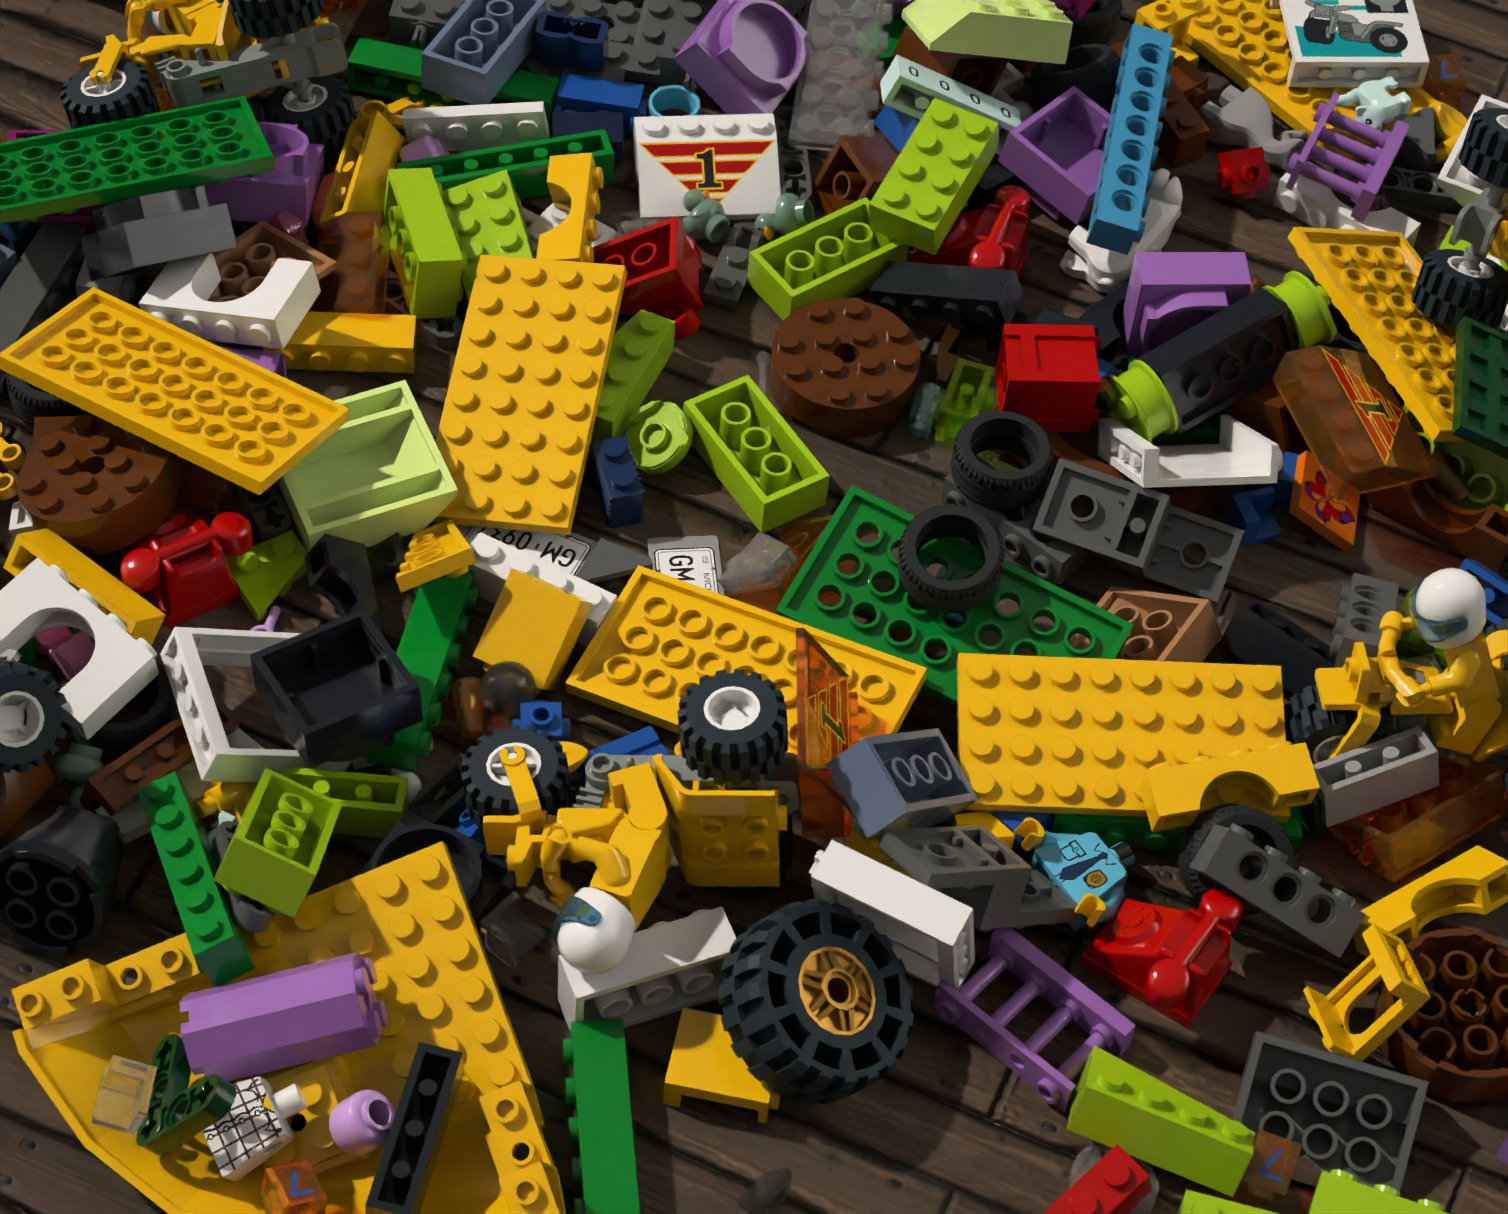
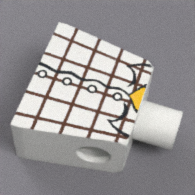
M254 1077L234 1084L236 1087V1097L229 1112L221 1120L203 1130L222 1177L232 1182L240 1180L294 1139L286 1118L308 1107L306 1099L297 1083L274 1093L270 1083L261 1077Z

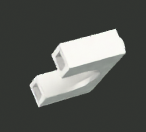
M209 253L168 261L139 302L141 310L204 340L284 349L317 299L321 289L313 262L278 258L263 282L251 293L227 302L207 301L221 281L214 255Z
M37 557L0 590V655L7 649L17 651L34 635L51 627H74L91 636L95 641V648L90 661L59 691L64 694L67 703L61 705L62 710L69 712V721L65 722L88 741L159 674L155 660L157 653L143 638L140 637L135 640L127 633L128 629L115 614L110 613L106 615L98 609L97 601L88 591L83 588L77 591L69 584V578L58 566L52 564L49 567Z

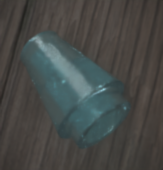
M922 383L913 391L908 434L914 439L927 440L945 410L948 402L946 392L942 387L933 383Z

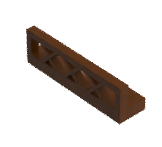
M213 692L212 695L227 737L239 728L241 721L218 695ZM181 716L87 779L79 800L84 808L88 810L99 802L107 813L113 817L139 799L138 789L174 771H179L195 760Z

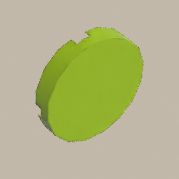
M651 401L639 407L629 417L625 425L627 428L625 437L629 438L628 443L630 444V449H632V455H634L638 471L648 475L662 474L674 468L686 456L692 443L693 427L690 417L678 405L672 402Z

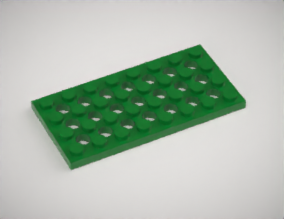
M245 95L0 143V227L9 222L19 220L31 222L42 218L44 215L54 213L71 214L84 207L94 205L106 206L119 200L169 190L191 188L193 185L203 183L221 184L229 178L243 175L248 177L260 176L265 171L275 169L273 154Z
M853 485L849 488L776 608L777 615L926 667L927 679L921 690L957 708V657L959 653L1014 655L1017 650L1027 648L1032 650L1036 656L1117 659L1134 624L1005 560L1000 581L991 596L974 609L970 608L969 611L961 613L959 611L956 612L965 619V623L961 627L951 628L947 626L943 618L949 613L944 611L941 613L933 611L932 608L924 610L913 609L908 604L911 596L904 588L899 577L898 560L892 556L891 552L896 547H899L903 531L915 516ZM870 529L877 533L878 539L873 543H863L856 535L861 530ZM947 536L933 539L926 543L917 553V558L925 570L932 564L945 566L949 573L939 579L948 581L967 579L976 574L985 564L978 549L971 543L958 537ZM851 560L856 562L860 569L855 574L846 575L839 571L838 565L842 561ZM878 578H888L894 583L895 587L889 592H879L872 584ZM831 591L838 594L841 601L835 606H825L818 598L822 593ZM1003 599H1011L1018 604L1019 609L1015 613L1006 614L998 609L997 603ZM868 609L875 614L876 619L870 624H861L855 620L854 614L858 610ZM1040 616L1048 617L1053 621L1055 627L1047 632L1039 631L1034 627L1032 621ZM895 627H904L909 630L911 637L905 642H897L889 636V632ZM990 630L996 632L1000 636L1001 641L994 646H988L983 644L978 636L980 633ZM1081 634L1089 639L1090 646L1082 650L1075 649L1070 645L1068 639L1072 635ZM930 645H940L946 650L947 655L940 660H932L926 656L924 650Z

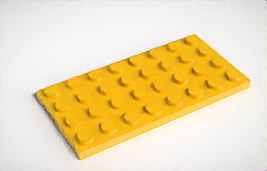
M1206 0L1211 5V8L1191 18L1186 43L1244 90H1247L1249 87L1256 90L1265 99L1270 110L1294 130H1304L1306 132L1304 138L1307 140L1317 124L1313 119L1320 103L1328 104L1334 92L1345 95L1349 91L1358 88L1289 87L1287 76L1292 61V54L1281 9H1271V0ZM1398 87L1388 89L1391 96L1405 91L1411 98L1408 117L1426 106L1434 107L1435 113L1438 101L1422 88ZM1355 103L1347 107H1340L1336 104L1334 111L1354 119L1357 106ZM1397 120L1383 124L1380 131L1384 132L1385 129L1392 131L1393 125L1396 124ZM1330 124L1326 126L1329 130L1373 149L1378 146ZM1318 141L1317 143L1318 146L1352 161L1360 162L1363 160L1324 142Z
M1294 227L1287 238L1296 249L1297 255L1304 260L1314 274V279L1325 289L1331 298L1332 304L1349 323L1351 331L1359 337L1366 347L1369 356L1377 362L1386 375L1387 381L1394 386L1404 400L1406 408L1414 414L1422 425L1424 433L1433 442H1468L1452 435L1457 329L1431 319L1418 310L1412 302V293L1423 261L1401 232Z
M480 255L435 441L458 489V495L432 523H441L451 519L455 525L563 535L571 534L626 282L627 271L625 265Z
M95 287L86 291L0 353L1 370L258 495H261L330 437L349 418L350 408Z
M638 565L566 680L565 686L567 693L679 734V702L682 696H687L686 689L691 684L699 685V678L705 675L710 677L716 676V671L725 670L726 673H734V669H743L744 674L747 675L756 672L761 674L762 681L770 679L775 683V689L781 690L784 695V703L787 705L789 744L787 752L794 753L799 757V779L838 793L832 785L831 773L826 766V763L831 761L830 728L828 727V751L819 731L818 692L827 688V713L829 714V686L837 682L838 719H840L839 680L848 676L850 748L864 737L895 734L898 732L927 679V668ZM816 694V721L807 700L808 697ZM839 739V755H840V754H841V740Z
M959 653L957 657L958 764L979 800L964 810L1147 817L1139 786L1145 772L1150 767L1165 762L1172 763L1173 766L1186 764L1190 760L1204 755H1210L1213 759L1226 757L1231 752L1243 748H1250L1252 752L1265 750L1275 743L1286 741L1281 666ZM1225 787L1216 789L1201 799L1200 810L1196 817L1208 809L1226 804H1239L1261 810L1272 816L1277 822H1288L1291 815L1290 808L1271 811L1262 799L1250 791L1236 787Z

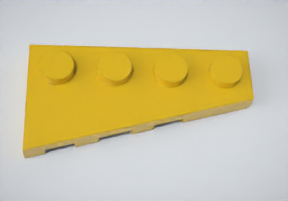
M448 519L414 533L409 544L410 551L406 552L404 556L406 562L401 563L399 567L401 572L396 574L395 579L400 592H404L444 575L447 578L458 577L469 571V565L477 562L465 538L453 521Z

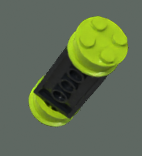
M1290 271L1285 274L1283 282L1277 286L1267 285L1140 356L1138 359L1133 360L1129 363L1128 370L1117 377L1114 375L1105 376L1103 378L1106 379L1105 390L1100 392L1110 412L1107 414V418H1114L1150 443L1152 438L1163 432L1166 434L1175 432L1177 435H1180L1301 365V359L1307 356L1309 348L1318 343L1321 345L1331 343L1334 336L1337 335V328L1328 308L1330 298L1322 286H1315L1302 273Z

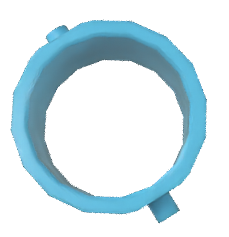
M680 85L660 87L649 98L648 117L663 116L659 112L666 109L682 110L690 114L689 116L700 115V99L694 91L686 90Z

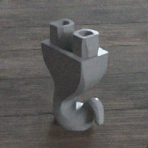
M1230 85L1223 90L1219 98L1218 104L1223 108L1209 101L1200 110L1199 116L1210 129L1208 136L1210 140L1225 146L1263 147L1265 160L1283 169L1287 168L1293 153L1300 155L1306 145V142L1302 140L1306 134L1304 130L1284 131L1277 140L1274 139L1271 110L1265 99L1251 87L1241 92Z

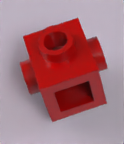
M1250 147L1217 153L1219 168L1216 176L1223 195L1236 194V200L1256 198L1258 190L1269 188L1270 168L1264 158L1263 147Z

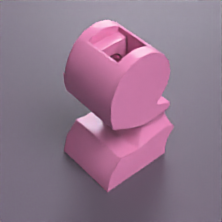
M68 626L51 627L33 636L38 653L47 655L52 665L56 664L69 681L88 664L95 645L90 640L91 637L87 633L80 631L77 634H72Z

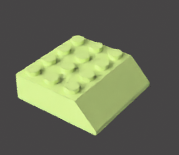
M915 0L902 10L901 16L929 50L1065 65L1073 22L1063 14L1064 11L1058 9L1055 3L1050 0Z
M406 380L334 400L350 408L348 421L276 481L306 551L309 552L324 533L365 544L367 548L425 529L458 495V489Z

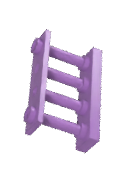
M1334 92L1328 104L1320 103L1313 119L1317 124L1301 154L1293 153L1285 170L1286 173L1291 175L1285 188L1292 190L1300 175L1350 196V201L1356 203L1351 217L1364 222L1398 154L1410 125L1397 120L1392 132L1386 129L1382 132L1335 112L1334 108L1340 94ZM1330 124L1378 146L1373 149L1329 130L1326 126ZM1318 141L1324 142L1369 162L1367 166L1361 165L1322 148L1317 143ZM1309 158H1312L1356 177L1360 181L1356 184L1307 161Z
M1011 927L996 928L992 932L988 955L992 958L958 991L942 979L937 984L933 1007L937 1009L938 1014L946 1022L956 1024L1033 1086L1045 1102L1055 1104L1062 1111L1066 1112L1071 1106L1076 1085L1071 1080L1084 1068L1093 1046L1108 1049L1119 1058L1130 1047L1136 1025ZM1003 970L1010 971L1024 984L992 1016L987 1015L971 1002ZM1036 996L1042 997L1057 1010L1022 1043L1004 1027ZM1069 1022L1075 1023L1087 1032L1090 1037L1056 1070L1037 1054Z

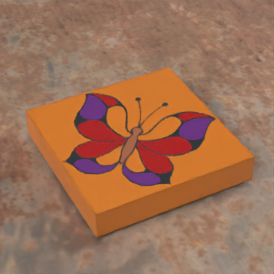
M1306 450L1297 456L1289 513L1339 549L1346 551L1354 546L1361 489Z

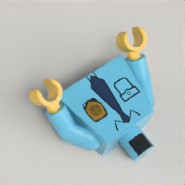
M1025 818L1014 830V833L1025 838L1021 843L1025 851H1030L1031 848L1036 849L1031 865L1078 904L1073 912L1079 914L1076 922L1068 923L1070 927L1076 931L1086 923L1093 928L1097 922H1109L1116 915L1125 898L1123 888L1128 876L1125 868L1135 862L1134 853L1130 846L1125 842H1120L1108 848L1099 836L1093 832L1081 835L1050 833L1045 831L1043 826L1034 818Z

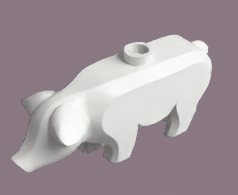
M1166 169L1155 171L1150 190L1145 192V195L1150 197L1149 206L1144 218L1141 217L1140 220L1146 222L1144 233L1140 243L1133 242L1128 255L1086 243L1088 231L1082 226L1077 225L1069 235L1068 244L1079 255L1067 250L1062 261L1059 263L1061 270L1071 277L1087 281L1100 292L1108 293L1115 284L1123 283L1131 275L1136 252H1161V248L1168 241L1175 221L1181 216L1183 194L1179 178L1173 177L1169 180L1170 172Z

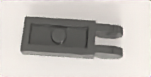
M737 224L733 226L727 244L724 243L705 286L702 301L738 310L748 286L749 252L762 246L764 231L755 230L751 237L749 249L738 247L743 237V227Z

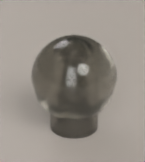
M502 661L491 666L484 674L480 685L481 697L486 707L492 712L506 717L520 715V703L533 702L537 689L536 680L532 672L523 664L515 661Z

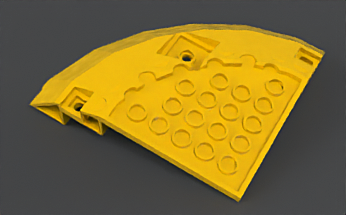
M443 841L305 897L294 918L286 914H275L265 932L255 933L241 927L255 969L223 985L358 952L362 959L371 957L373 960L377 983L372 984L376 1001L382 999L385 1004L388 1026L382 1027V1036L376 1046L229 1081L235 1084L254 1077H261L270 1083L274 1093L297 1083L308 1105L307 1108L286 1118L294 1139L236 1182L222 1177L203 1131L160 1156L137 1145L136 1142L154 1052L167 1035L173 1033L182 1038L180 1024L189 1022V1011L180 1013L179 1002L186 994L214 987L195 959L186 932L107 965H102L87 958L12 989L24 1028L13 1031V1037L19 1054L83 1146L168 1214H366L365 1205L385 1145L362 1156L347 1154L337 1146L329 1130V1117L333 1108L341 1101L358 1091L367 1089L378 1091L387 1097L396 1113L419 1042L463 1053V1078L419 1214H566L557 1167L554 1166L541 1128L545 1127L535 1087L447 845ZM131 970H136L138 974L136 982L132 985H127V973ZM191 1071L188 1088L200 1081L204 1073L194 1075ZM302 1114L306 1119V1125L303 1130L296 1132L291 1127V1121L294 1116ZM520 1144H527L530 1150L529 1156L525 1160L519 1161L515 1156V1150ZM297 1171L296 1192L313 1189L314 1192L291 1197L293 1172Z

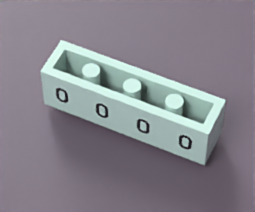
M899 55L895 56L880 81L883 104L921 120L932 100L936 98L998 122L999 138L998 150L996 152L998 155L1001 154L1008 133L1022 123L1018 108Z

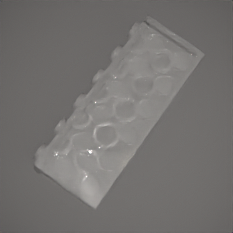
M811 0L806 30L808 34L805 37L806 56L804 66L799 73L788 138L790 148L832 151L840 135L874 137L875 120L871 119L872 111H878L880 91L875 90L876 82H880L884 74V61H880V54L887 53L889 34L884 32L885 24H891L893 15V3H889V0Z

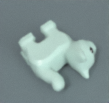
M1392 76L1381 80L1364 82L1347 94L1340 95L1337 105L1347 107L1355 103L1357 108L1354 120L1380 131L1383 124L1390 123L1393 120L1402 121L1408 117L1411 98L1405 91L1391 96L1388 89L1398 88V83Z

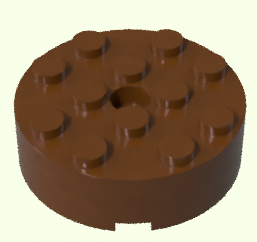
M855 297L813 301L791 313L781 323L775 333L769 374L770 390L780 410L792 421L796 418L811 426V432L827 437L844 439L875 435L897 424V419L907 409L909 410L913 404L920 366L919 345L913 332L899 317L878 305Z
M84 414L76 417L72 423L53 434L42 437L38 441L37 447L25 460L18 475L17 494L35 530L47 528L77 550L93 549L95 555L131 545L158 528L176 508L174 500L179 490H184L185 482L182 467L175 454L102 418Z
M1450 928L1423 934L1405 945L1431 998L1381 1043L1380 1047L1389 1062L1399 1073L1428 1081L1429 1084L1426 1092L1431 1095L1460 1103H1485L1508 1096V948L1501 945L1502 939L1476 930ZM1384 980L1374 1005V1022L1400 999L1388 991Z

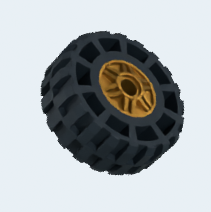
M810 899L804 903L799 901L790 903L750 925L746 932L735 939L731 945V955L725 957L721 977L724 980L719 985L718 998L719 1004H722L723 1014L721 1015L724 1031H728L733 1042L731 1047L738 1058L744 1060L748 1065L747 1070L758 1081H765L769 1084L768 1088L783 1097L792 1095V1099L800 1103L812 1104L816 1101L822 1104L833 1103L876 1084L878 1080L886 1077L896 1067L897 1059L903 1057L909 1042V1038L906 1035L911 1032L914 1013L911 1012L913 993L911 985L907 984L905 965L902 959L898 960L892 949L894 945L885 934H880L874 928L875 924L863 915L857 916L853 913V909L836 902L829 905V902L820 899Z

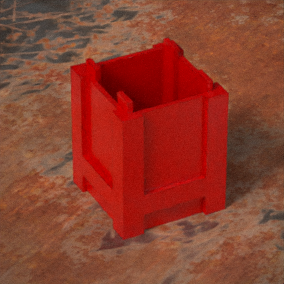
M1004 323L998 363L995 370L999 411L1024 415L1049 432H1090L1092 422H1098L1100 413L1099 409H1094L1097 393L1104 392L1106 386V379H1100L1096 349L1099 350L1101 337L1095 336L1094 326Z

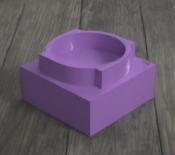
M718 0L673 59L727 115L773 113L815 56V53L804 42V38L808 33L779 4L771 0Z
M1073 86L1008 133L998 161L1020 178L1022 187L1029 193L1031 200L1056 221L1062 216L1068 217L1077 225L1092 213L1110 114L1077 87Z
M257 122L273 154L275 169L265 171L260 176L248 177L243 175L229 178L221 184L203 183L197 185V187L204 186L209 206L227 203L231 220L257 223L264 220L269 224L306 227L312 213L318 189L324 177V144H309L306 134L298 130V125Z
M1136 252L1119 325L1123 354L1131 355L1138 359L1140 356L1248 296L1252 283L1245 252Z

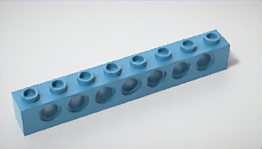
M1135 23L1131 27L1122 50L1086 240L1088 244L1128 255L1133 242L1140 243L1144 233L1146 222L1140 220L1141 217L1144 218L1150 202V197L1146 196L1145 192H1149L1155 173L1149 169L1154 166L1159 147L1154 146V142H1158L1163 127V122L1158 121V118H1162L1167 104V98L1162 97V95L1166 94L1172 74L1166 72L1167 70L1170 71L1176 54L1175 50H1171L1173 35Z

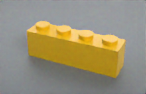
M378 110L353 120L349 125L319 221V225L345 251L358 246H365L374 240L384 208L388 169H395L404 137Z
M308 311L284 349L263 347V351L285 353L286 369L414 373L417 345L416 315Z
M45 528L17 534L3 566L5 570L16 577L37 557L49 567L55 564L67 575L70 580L69 584L77 591L83 588L95 598L99 605L98 609L106 615L110 613L115 614L128 629L127 633L135 640L141 637L152 646L166 614L49 529Z

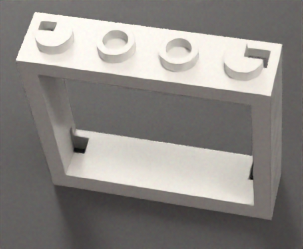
M174 627L160 654L202 781L259 782L265 768L279 774L282 773L283 766L308 768L297 750L230 748L203 665L252 667L250 654L301 633ZM328 761L311 769L345 772L350 766L351 761Z
M834 840L830 841L825 851L818 850L814 856L815 862L809 871L812 874L811 887L814 891V899L825 900L829 902V905L836 902L853 909V913L857 916L863 915L875 924L874 928L880 934H885L894 945L892 949L898 960L902 959L907 974L937 988V984L942 979L957 991L962 987L975 962L973 908Z

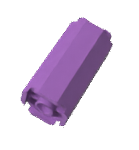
M356 952L186 994L179 1002L180 1013L189 1011V1022L180 1025L181 1036L191 1071L194 1075L204 1073L200 1080L208 1075L215 1074L227 1081H233L376 1046L382 1036V1027L388 1026V1015L383 1000L376 1001L372 984L377 983V975L372 958L362 959L359 953Z

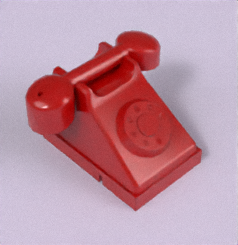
M1009 185L1001 187L996 192L994 204L990 203L983 209L960 212L935 256L915 248L909 262L1015 270L1019 279L1030 250L1027 247V218L1031 203L1029 193L1018 186Z
M677 216L592 247L594 263L625 265L627 277L618 315H636L642 309L675 321L674 340L676 341L684 340L698 330L701 323L700 317L695 311L703 307V302L699 295V276L704 273L701 266L702 255L695 243L688 236H685L684 225Z
M187 508L174 510L153 532L131 545L118 549L124 558L120 566L122 583L137 594L146 592L154 606L166 614L164 621L169 629L241 598L240 587L232 576L225 554L239 556L250 551L253 546L250 521L243 515L235 512H222L212 520L211 527H208L204 520L197 519Z
M1224 889L1207 891L1201 899L1198 911L1193 908L1180 910L1124 898L1116 915L1109 922H1106L1083 953L1080 965L1189 1030L1231 970L1233 964L1229 960L1231 933L1236 930L1243 912L1242 903L1232 892Z

